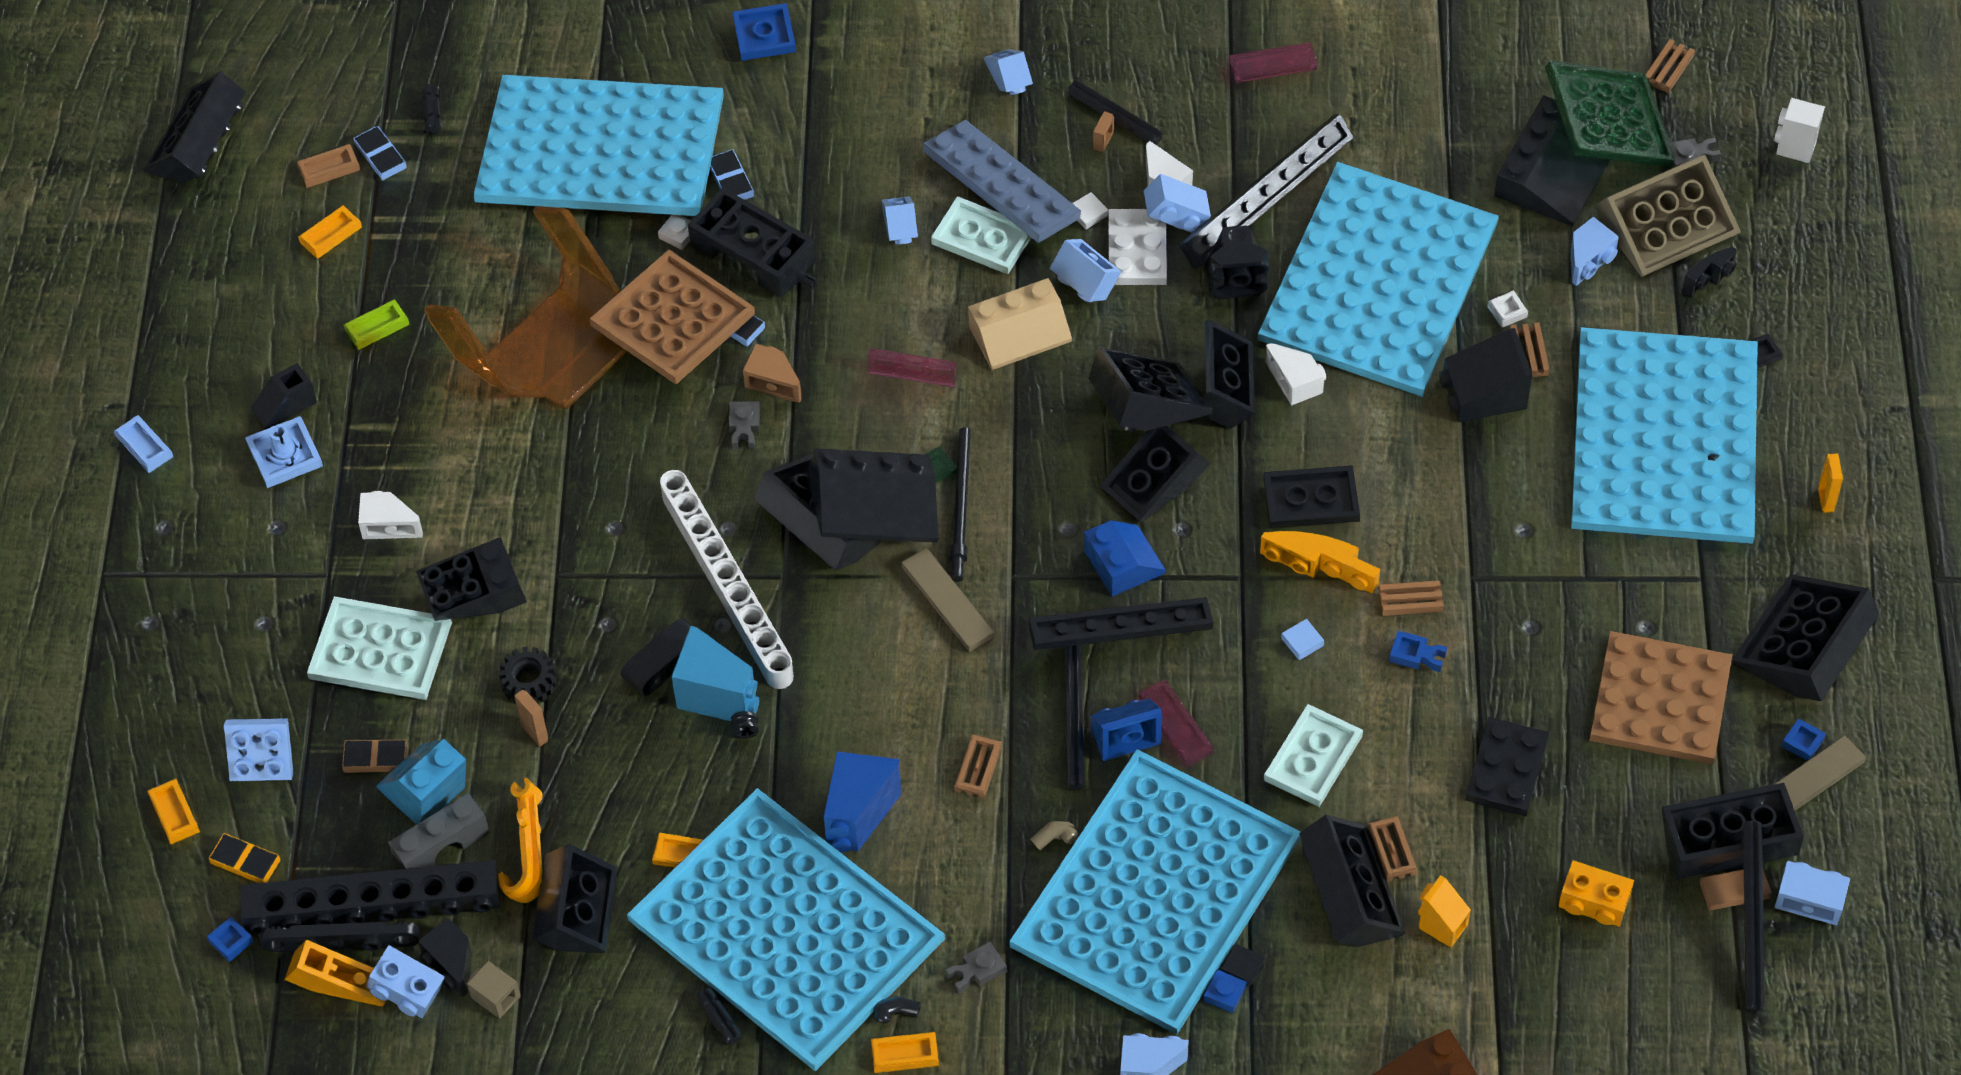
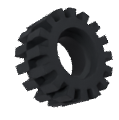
M528 646L522 647L523 652L521 653L517 649L512 650L513 657L507 654L504 657L505 663H500L499 678L505 696L508 700L512 698V702L516 704L514 695L521 690H526L537 704L538 698H541L544 702L548 699L546 693L552 695L554 692L553 686L556 687V674L551 657H547V653L543 650L539 654V650L536 647L532 648V652L528 651ZM524 670H536L539 672V677L533 682L520 683L516 680V676Z

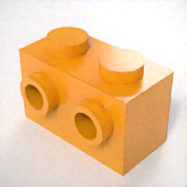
M1573 860L1561 892L1558 907L1565 909L1573 915L1582 914L1596 919L1601 924L1620 927L1631 896L1634 880Z

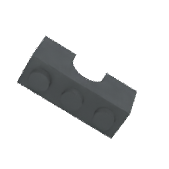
M468 793L389 841L388 844L393 861L399 869L436 866L435 859L437 854L447 845L458 842L464 850L490 834L485 814Z

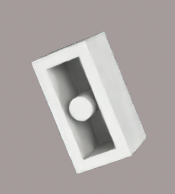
M1791 98L1788 109L1782 108L1778 124L1783 126L1778 125L1774 142L1779 143L1776 154L1810 163L1825 106Z

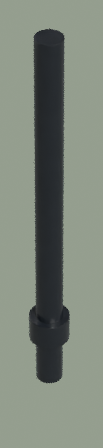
M966 427L959 429L953 545L950 546L949 560L952 562L951 579L954 582L963 580L964 562L967 561L968 548L965 545L971 430Z

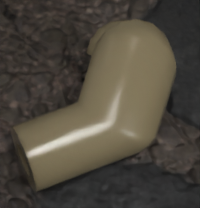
M1051 821L1032 836L1030 840L1039 850H1042L1053 839H1063L1066 844H1072L1078 839L1079 834L1074 829L1075 826L1070 822Z

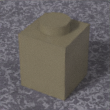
M490 961L482 968H477L471 974L467 983L471 998L499 1019L521 997L518 982Z

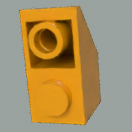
M1440 875L1434 884L1428 883L1420 896L1423 902L1418 910V915H1420L1419 929L1452 948L1468 926L1471 910L1448 880Z

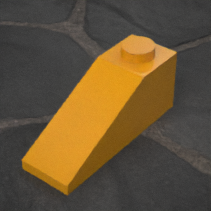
M306 940L294 951L284 980L312 992L381 1007L386 1002L376 998L371 994L370 989L366 987L369 976L374 969L373 967L309 940Z

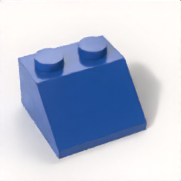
M1110 520L1084 532V552L1112 597L1166 573L1165 568L1138 525Z
M1149 698L1142 701L1133 700L1124 706L1114 709H1102L1096 714L1091 715V733L1102 761L1133 753L1137 749L1144 750L1161 745V708Z

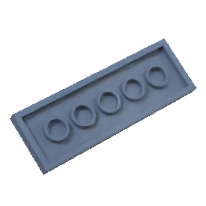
M967 120L926 141L923 145L924 153L1038 243L1080 219L1081 210Z

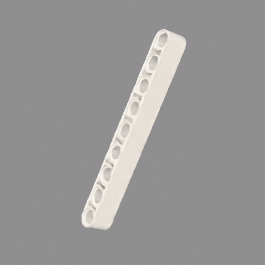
M679 470L667 471L660 479L665 506L767 683L775 689L788 687L794 677L790 654L686 475ZM756 622V624L749 625L748 623ZM764 645H770L769 647H766V648H762V647H761V646H764ZM777 668H783L781 671H775Z

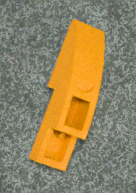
M1275 531L1264 532L1261 536L1260 553L1273 562H1280L1291 567L1296 573L1306 574L1314 578L1320 569L1332 578H1339L1350 583L1358 590H1365L1374 594L1379 586L1380 569L1358 559L1359 547L1328 536L1306 532Z

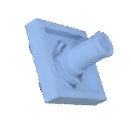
M301 416L245 437L267 488L323 467L321 458Z
M288 718L233 719L225 721L224 732L230 781L292 780L293 764ZM256 764L259 765V766L264 765V767H263V768H258V767L256 766Z

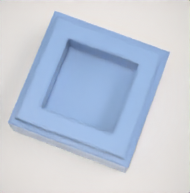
M1307 619L1286 630L1281 636L1283 642L1298 660L1324 646V639Z

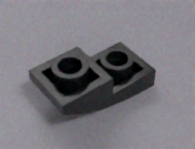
M1733 247L1723 249L1696 264L1685 275L1682 293L1692 298L1698 290H1704L1709 281L1718 285L1724 277L1729 278L1737 265L1734 262L1737 250Z

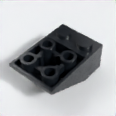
M501 537L416 571L435 621L499 614L527 602Z

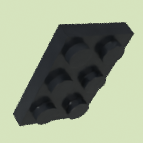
M1353 465L1264 472L1263 481L1270 528L1360 522V509Z
M1489 717L1465 801L1527 816L1549 732Z

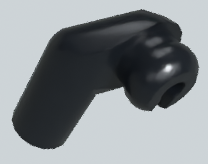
M899 996L880 1001L874 1007V1010H876L874 1020L887 1024L891 1020V1014L894 1013L917 1018L920 1013L921 1002Z

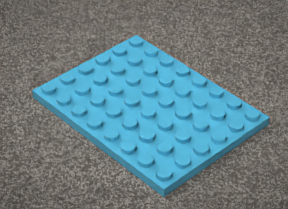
M502 75L476 182L474 200L479 203L696 216L703 207L724 98L723 88Z
M1337 162L1259 330L1257 340L1311 354L1316 361L1423 397L1497 226L1499 216Z
M1581 327L1571 529L1753 544L1755 537L1758 341ZM1710 454L1720 455L1715 461L1708 460V455Z
M1137 749L1011 938L1010 948L1177 1035L1213 979L1217 969L1220 968L1300 841L1299 833L1301 831Z
M758 788L627 914L628 921L814 1071L875 1011L874 1007L876 1004L886 1000L945 940V934Z

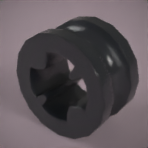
M742 711L732 715V735L742 739L756 736L759 733V726L757 725L758 716L749 711Z

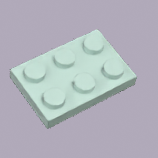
M957 196L932 235L931 244L1009 274L1031 237L1001 213Z
M1307 704L1265 772L1264 781L1320 807L1362 738L1363 730Z

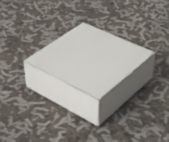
M1092 192L1072 203L1081 210L1080 219L1077 221L1085 230L1108 217L1109 210Z
M1514 290L1488 301V309L1502 328L1527 318L1528 310Z

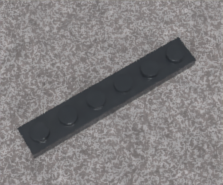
M1204 597L1029 618L1028 627L1034 650L1210 630L1213 628L1214 622L1208 599Z

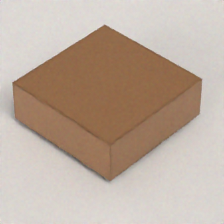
M1103 112L1093 131V150L1103 152L1114 133L1113 114Z

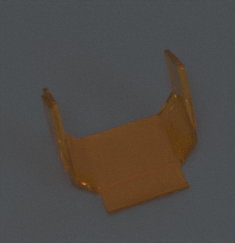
M537 206L533 213L562 255L558 290L489 353L486 352L456 308L428 305L424 311L427 314V319L455 359L489 384L510 396L537 398L544 396L561 409H568L628 352L590 325V318L621 290L571 212L562 207Z

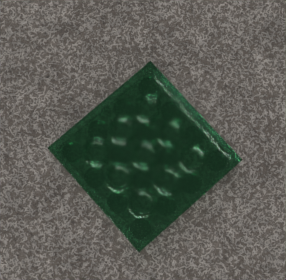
M1550 60L1545 66L1574 155L1671 167L1676 161L1646 74Z

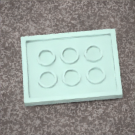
M334 596L307 671L308 678L426 700L452 624L451 619L435 621L431 613Z

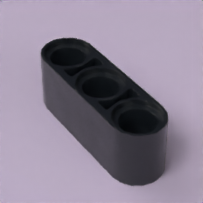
M684 618L676 620L623 666L621 677L642 696L651 694L673 675L690 626L692 625Z

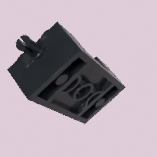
M722 188L696 216H688V219L692 220L688 224L690 246L712 259L720 251H723L756 270L758 285L776 296L782 298L793 285L799 282L811 290L817 286L818 279L806 273L816 261L814 239L727 189ZM754 232L758 234V236L754 239H747L744 237V235L747 233L749 234Z

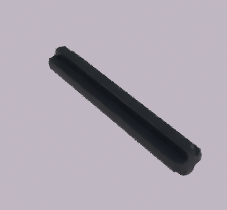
M1074 80L1070 84L1068 93L1101 114L1103 112L1113 114L1114 122L1147 142L1151 141L1155 145L1162 140L1163 132L1079 80Z

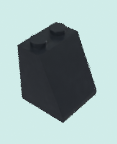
M1515 328L1508 329L1444 358L1443 371L1439 372L1442 388H1447L1449 393L1447 396L1448 406L1451 412H1455L1458 422L1527 409L1532 373Z

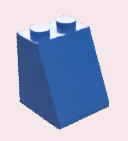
M837 752L824 814L826 842L839 852H858L901 796L899 759Z

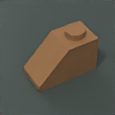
M755 344L743 370L745 388L800 403L802 399L800 381L784 352L772 346Z

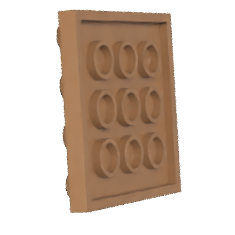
M668 250L590 318V325L668 380L677 384L755 314L754 306Z
M1610 631L1589 741L1713 765L1733 654Z

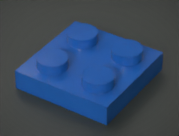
M787 3L732 12L741 61L796 52Z

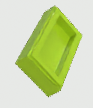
M394 299L344 324V329L356 348L360 350L408 326L409 320Z

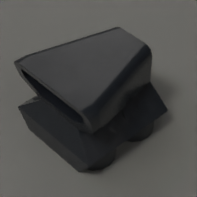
M1249 226L1224 227L1206 261V270L1210 273L1209 291L1217 299L1256 297L1267 290L1269 252L1257 246Z

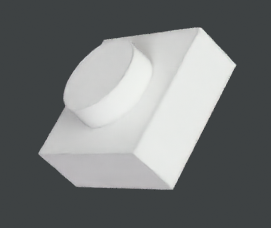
M671 215L658 231L659 239L683 250L690 242L688 224L691 220L681 215Z

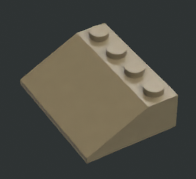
M1705 154L1611 195L1595 204L1604 225L1619 236L1617 245L1641 277L1741 233Z

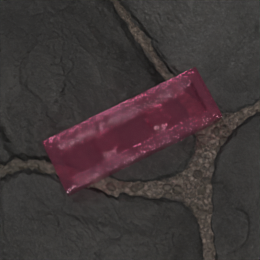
M1311 42L1230 55L1229 61L1236 83L1317 70L1318 66Z
M870 348L868 355L869 374L955 388L957 381L956 362Z
M1165 679L1139 692L1140 701L1150 698L1161 708L1162 732L1187 767L1214 753V747Z

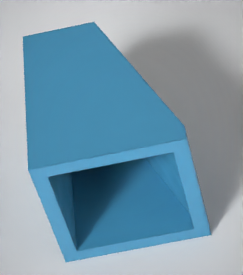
M690 626L672 675L677 709L731 721L732 715L738 712L749 711L756 714L759 706V697L756 696L757 681L754 680L752 667L699 628Z
M445 739L421 744L378 783L376 788L417 825L443 809L465 788L466 759Z

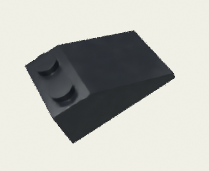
M1163 426L1146 431L1101 483L1100 487L1142 523L1188 489L1210 465V462L1171 428Z

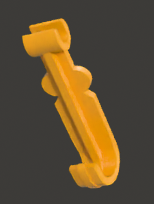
M527 777L524 778V789L516 782H513L510 790L511 794L517 798L518 804L517 819L519 822L522 877L514 885L513 881L503 872L498 874L499 885L503 893L519 903H528L539 895L543 874L540 844L541 828L538 821L537 807L543 794Z

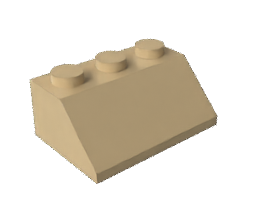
M1049 278L968 306L969 328L991 370L1072 342L1061 300Z

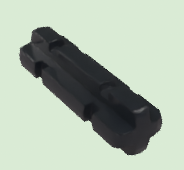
M430 84L425 85V88L422 89L424 124L427 133L437 134L438 130L442 128L438 98L439 91L436 86H431Z
M706 988L699 992L697 995L699 1004L706 1010L707 1016L717 1031L722 1034L721 1037L725 1043L732 1045L741 1039V1031L732 1022V1018L722 1003L717 1000L714 991L711 988Z

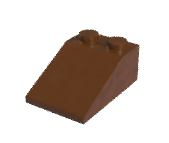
M1447 1029L1421 1041L1373 1075H1477L1451 1030Z

